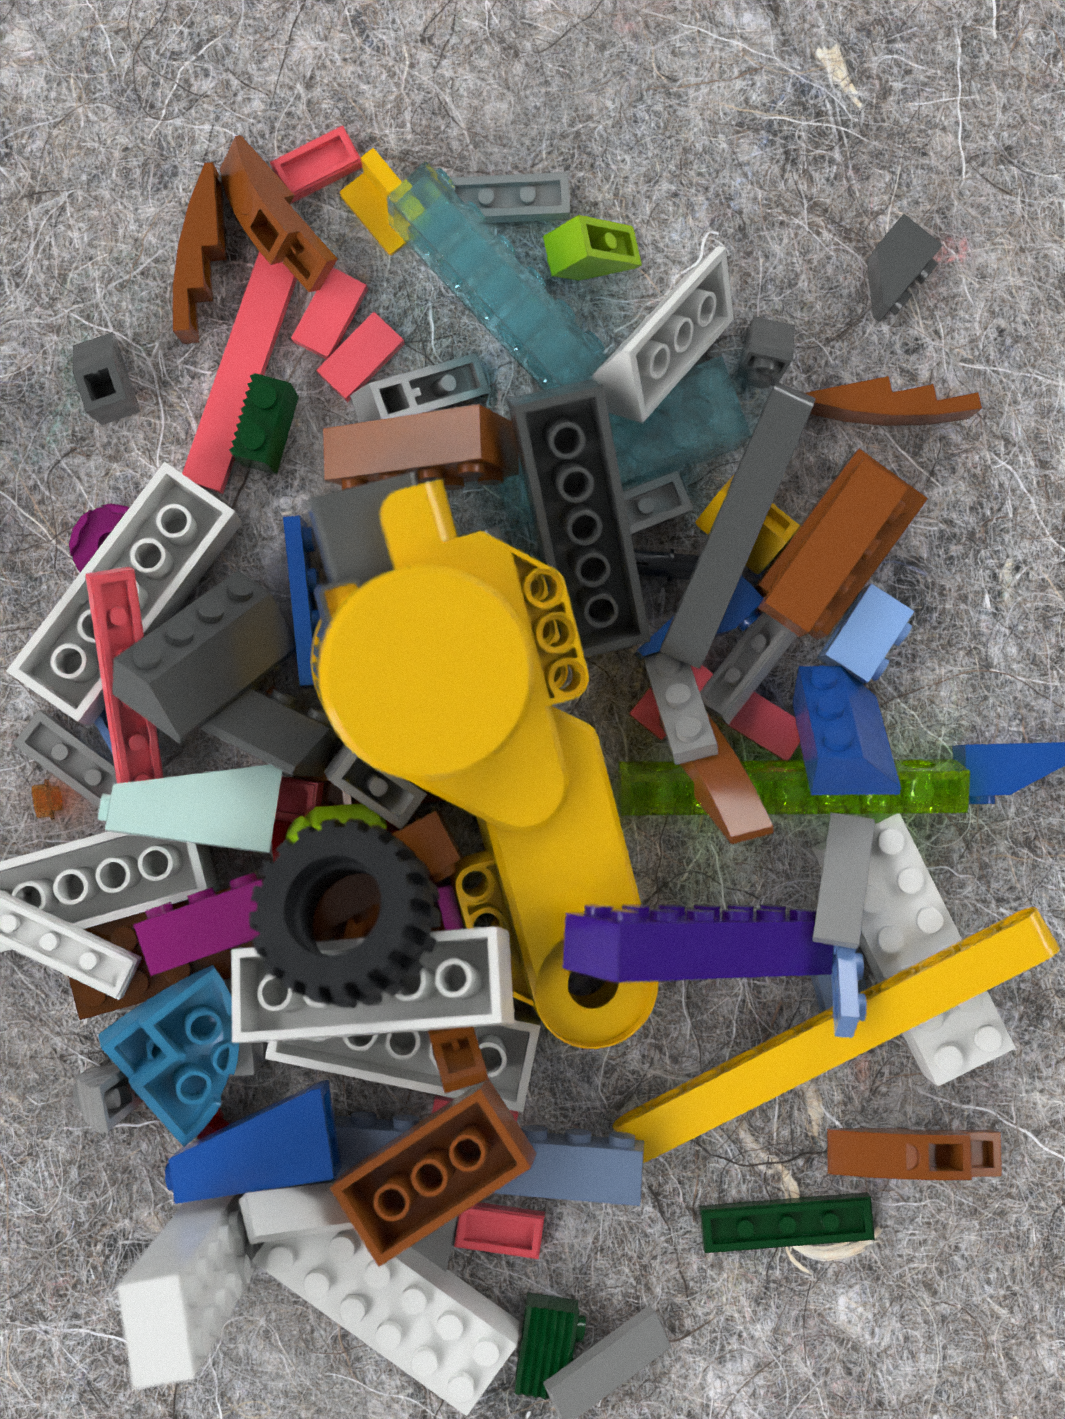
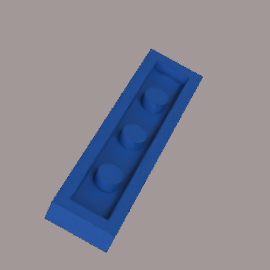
M300 515L283 517L299 684L301 687L308 689L315 688L311 674L310 654L313 635L320 619L319 610H315L314 589L320 584L317 568H311L310 552L316 551V540L313 527H307V523Z

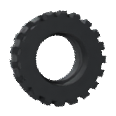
M336 818L324 820L321 823V830H316L311 825L297 832L299 839L293 844L285 840L276 849L280 854L273 864L267 861L260 872L265 876L262 886H254L251 900L257 903V911L249 913V926L251 929L259 932V936L254 937L252 941L256 953L266 958L264 967L270 975L282 980L284 987L297 994L328 1006L333 1004L340 1008H356L358 1002L366 1006L380 1003L383 999L382 993L387 992L395 996L406 988L402 979L408 973L417 977L425 967L419 962L423 952H433L437 940L430 936L431 927H440L441 912L433 907V903L440 899L437 886L429 880L431 872L425 863L415 855V852L389 831L376 824L370 826L364 820L352 818L348 819L346 824H343ZM360 873L373 876L377 880L381 894L380 913L373 930L360 945L346 953L334 956L324 954L319 950L313 933L314 913L321 897L328 888L344 877Z

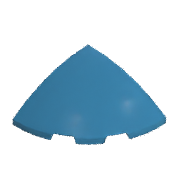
M211 965L169 986L98 1034L102 1050L128 1078L130 1087L183 1147L189 1144L205 1128L220 1108L221 1094L226 1086L229 1075L235 1074L238 1061L239 1043H232V997L215 967Z

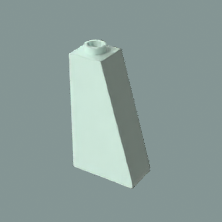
M268 764L113 784L111 795L102 793L98 820L106 821L105 831L266 854L270 852L282 770Z

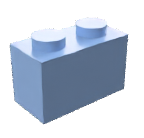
M871 583L859 592L817 658L828 666H842L862 684L868 683L870 679L876 681L889 664V660L885 656L892 645L899 646L909 634L912 625L908 621L914 611Z

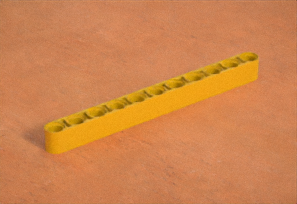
M1037 907L1020 910L860 992L866 995L865 1021H858L853 1038L834 1037L833 1007L628 1111L612 1124L615 1132L631 1133L635 1135V1140H644L643 1163H646L1050 959L1058 953L1060 946Z

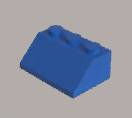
M799 666L792 705L811 795L900 794L901 786L877 696L842 666Z

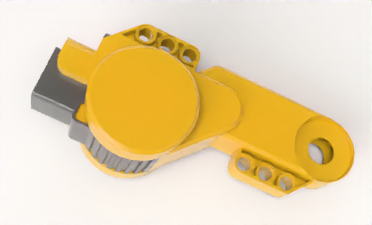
M411 472L308 499L306 505L328 582L317 585L314 589L320 619L317 623L311 645V674L318 698L336 732L356 755L371 766L387 774L404 778L476 816L485 851L465 856L455 862L458 870L450 875V883L453 887L464 929H473L474 922L479 915L490 913L493 914L494 919L489 927H499L509 931L513 997L532 1005L546 1028L558 1039L569 1045L584 1049H600L626 1040L641 1028L651 1014L657 999L659 981L616 983L606 980L603 986L596 992L579 996L569 992L568 980L571 971L563 969L566 913H584V906L587 904L612 906V910L622 909L624 904L641 905L598 735L595 729L588 723L552 706L580 696L586 690L589 682L583 650L562 575L548 565L502 542L498 526L457 536L442 479L418 485L416 473ZM544 577L547 578V580H548V582H549V584H550V591H549V593H548V589H547V585H546V581H545ZM556 621L561 627V636L559 635ZM569 666L573 675L571 683L567 687L559 689L566 682ZM471 871L482 872V880L477 887L473 889L462 887V881L466 874Z

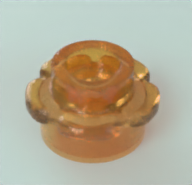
M44 779V784L31 787L33 804L37 819L50 817L52 821L56 818L55 811L63 810L62 795L59 785L51 787L50 781Z

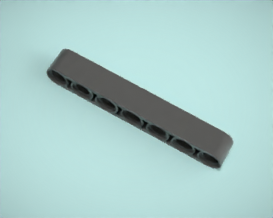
M777 381L773 385L659 652L698 669L702 666L816 398Z

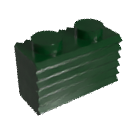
M254 373L250 375L252 382L247 384L250 390L245 392L248 397L243 400L245 406L240 408L243 414L238 416L241 422L236 424L238 431L234 432L236 439L231 441L234 447L230 448L229 451L244 467L278 474L299 395L296 393L295 388H293L294 386L287 381Z
M527 1292L515 1372V1394L518 1396L525 1395L526 1397H541L544 1400L550 1399L543 1382L576 1359L573 1358L575 1342L583 1343L586 1325V1315H579L578 1300Z

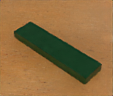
M868 1192L699 1205L704 1253L875 1240L871 1196Z

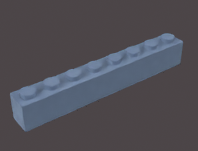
M333 1110L342 1168L332 1180H337L343 1172L419 1123V1117L397 1115L393 1117V1120L377 1119L376 1113L367 1111L353 1112L351 1117L336 1116L335 1110ZM523 1126V1133L537 1153L532 1167L493 1192V1194L640 1206L644 1140H635V1135L626 1132L609 1133L608 1138L591 1136V1131L578 1128L567 1129L565 1134L548 1133V1128L544 1126Z

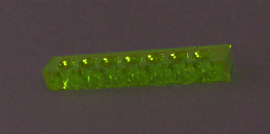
M893 759L901 791L900 794L811 795L804 760L740 761L768 815L831 814V812L839 814L968 813L970 770L955 759ZM674 761L618 762V805L621 816L708 815L694 797V782L680 764L675 765Z

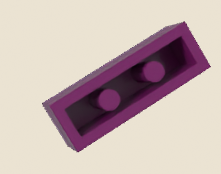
M253 872L229 881L232 889L216 895L213 887L188 895L189 905L173 909L172 903L168 902L146 910L147 919L133 925L150 975L152 976L243 944L259 936V932L251 929L249 926V913L257 911V903L252 901L251 897L254 886L261 887L264 878L257 880L256 874Z

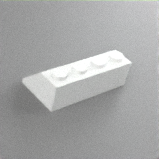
M717 246L691 269L592 376L594 380L604 387L608 413L643 423L734 320L725 247Z

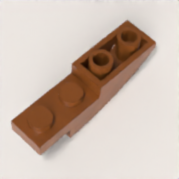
M242 135L235 136L220 167V173L226 196L237 219L270 265L282 262L309 293L320 290L338 258L291 207L290 203L295 195Z
M827 1128L828 1173L855 1177L907 1180H972V1177H1002L1001 1132L995 1130Z

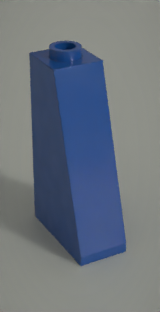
M329 1080L319 1081L180 1148L168 1159L169 1163H167L165 1168L166 1186L169 1191L173 1190L174 1203H186L334 1179L342 1166Z

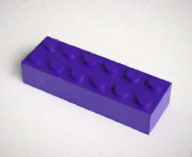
M587 904L584 906V913H566L563 969L616 983L832 975L833 945L812 941L816 911L790 909V913L786 914V906L761 904L760 909H756V912H753L754 906L728 904L727 909H722V912H720V906L694 904L693 909H687L685 912V906L660 904L658 909H651L649 912L650 907L645 905L624 904L622 909L612 910V906Z

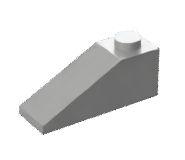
M474 353L370 382L351 394L350 397L361 423L444 410L485 396L491 392L478 354Z
M115 1063L88 1068L75 1077L76 1083L73 1086L74 1103L78 1109H81L83 1121L98 1133L110 1131L144 1102L130 1087L128 1078Z

